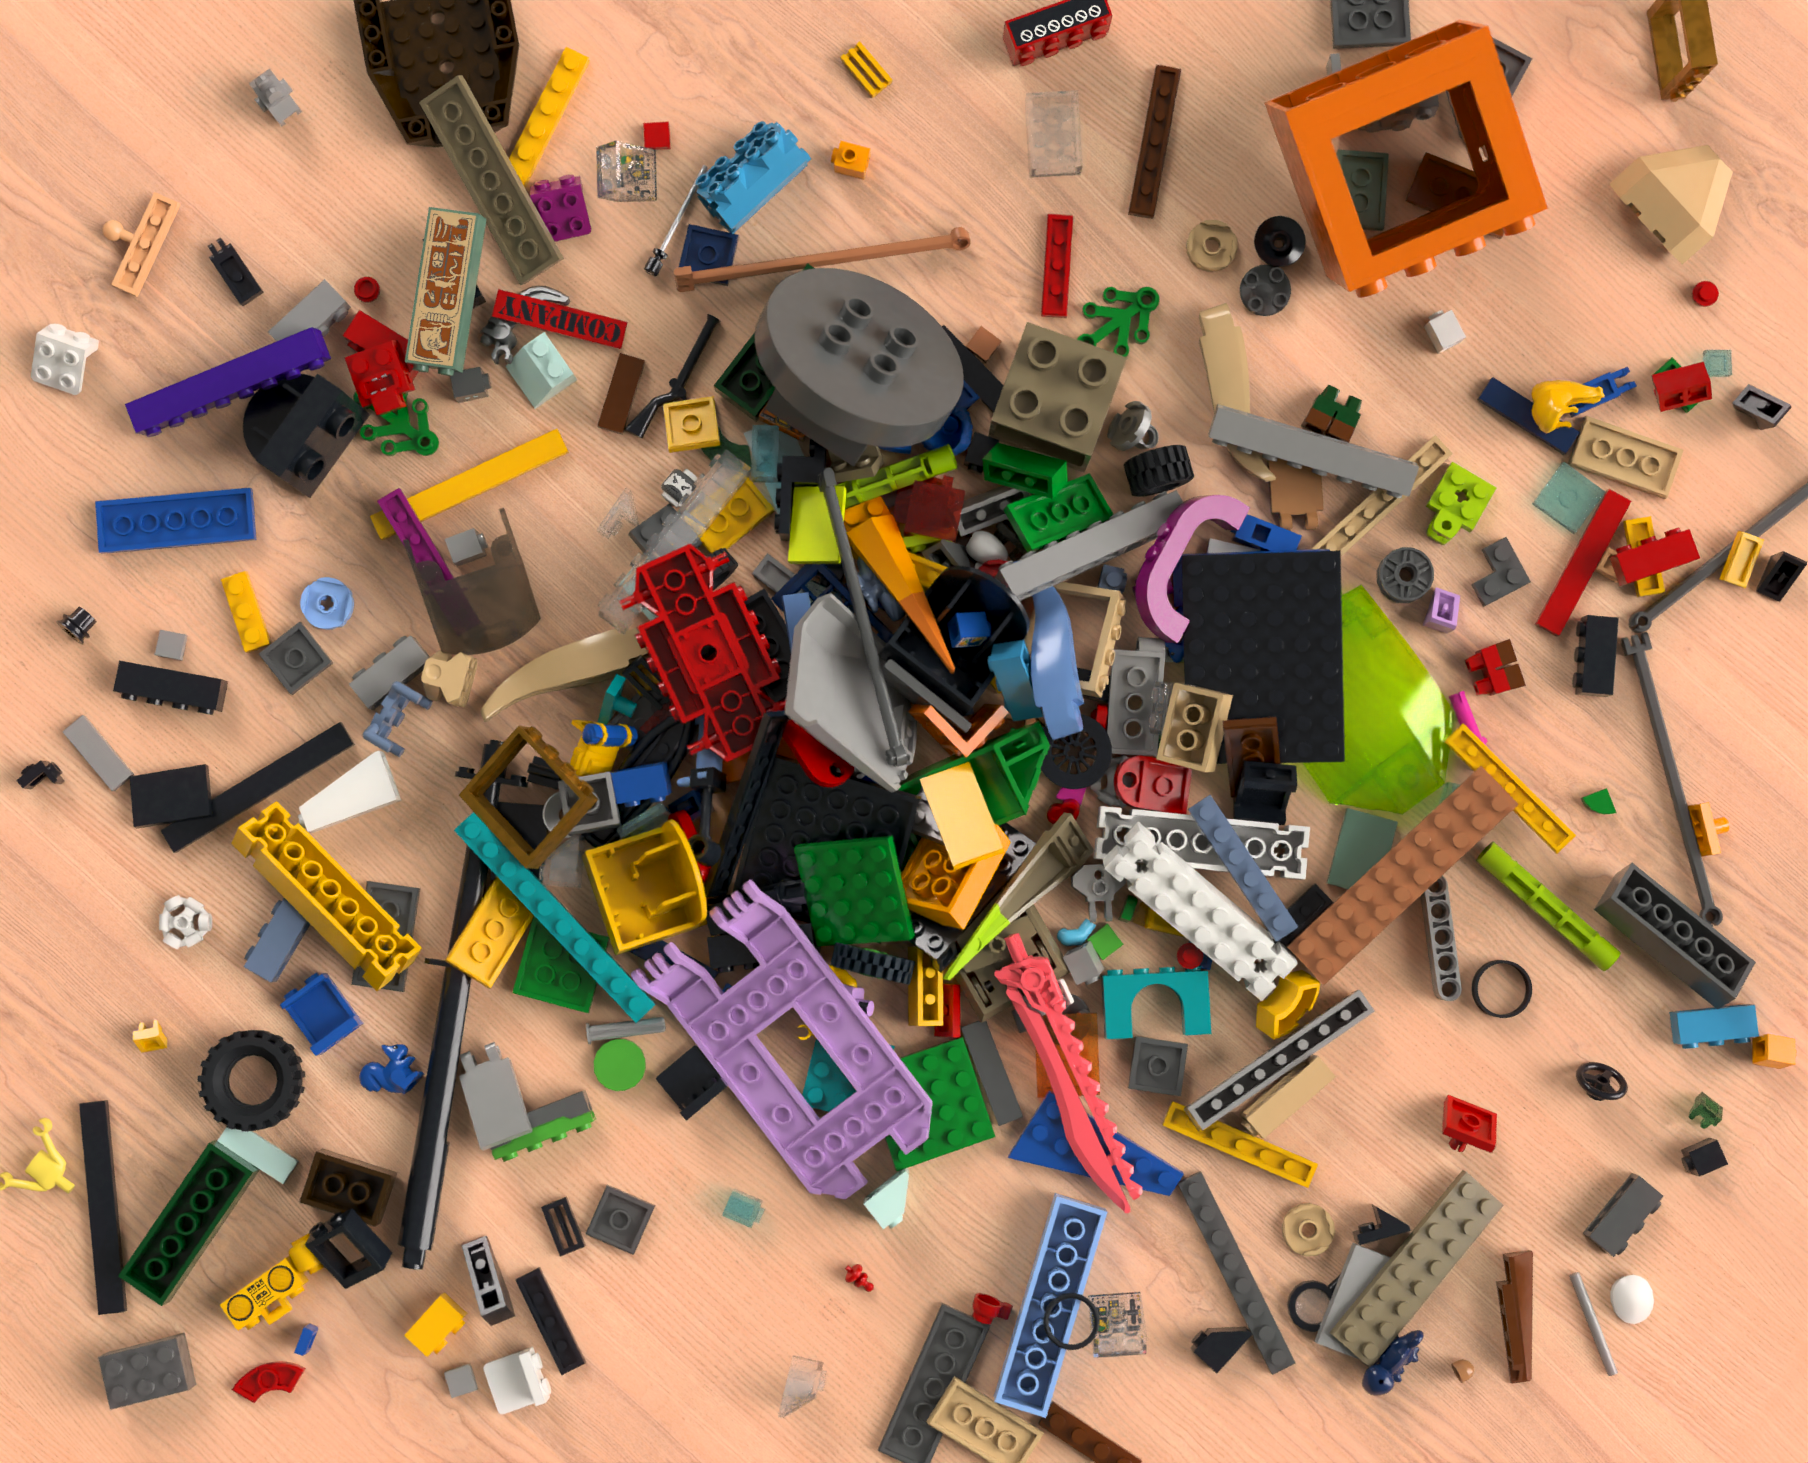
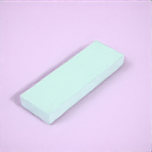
M226 1127L218 1139V1142L282 1184H285L299 1163L297 1159L253 1131L244 1132Z

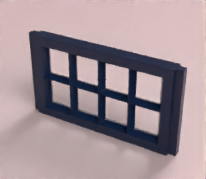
M805 564L771 598L774 604L784 613L783 595L797 594L802 589L804 592L809 593V597L813 600L810 604L812 606L817 598L829 594L836 589L846 599L843 604L847 608L852 605L848 587L825 564ZM819 572L830 585L816 597L805 585ZM866 606L870 625L878 632L877 636L887 643L893 635L892 631Z

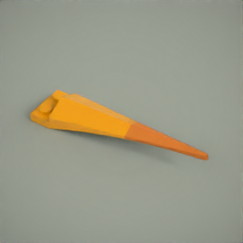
M879 496L846 509L844 525L850 546L899 603L947 669L954 673V665L895 518L888 510L882 497Z

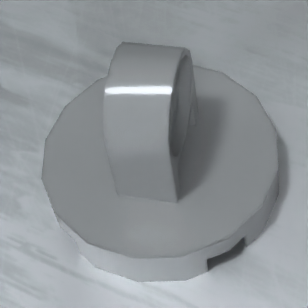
M1140 401L1126 404L1124 407L1127 410L1122 415L1117 413L1109 426L1107 435L1111 439L1110 444L1121 451L1131 449L1134 446L1139 449L1155 447L1159 436L1155 427L1150 424L1152 418L1151 410ZM1146 432L1149 435V442L1147 444L1142 440Z

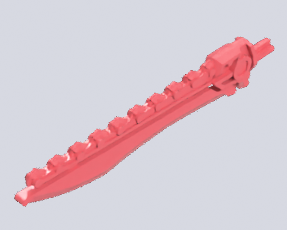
M1019 933L1011 934L1004 938L1013 963L1002 967L1001 970H996L994 975L1001 984L1007 985L1006 994L1015 1007L1043 1062L1056 1097L1066 1139L1074 1154L1098 1187L1124 1213H1129L1130 1205L1112 1166H1117L1133 1200L1142 1195V1186L1129 1178L1134 1172V1166L1121 1159L1123 1153L1125 1154V1145L1112 1137L1117 1133V1124L1104 1117L1106 1112H1108V1104L1096 1097V1094L1100 1092V1083L1087 1075L1091 1071V1062L1079 1056V1053L1083 1050V1042L1070 1034L1075 1029V1021L1062 1014L1064 1009H1066V1000L1063 999L1064 996L1047 957L1028 956ZM1018 988L1022 989L1031 1007L1046 1014L1111 1154L1106 1155L1041 1013L1028 1007Z

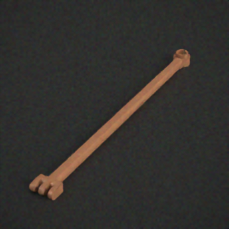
M956 227L952 229L950 235L693 272L691 266L679 267L674 270L677 291L687 292L695 290L694 284L804 269L807 264H810L812 267L945 248L964 250L971 243L968 231L963 227Z

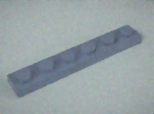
M1208 795L1187 809L1274 941L1277 942L1297 929L1298 925L1212 796Z

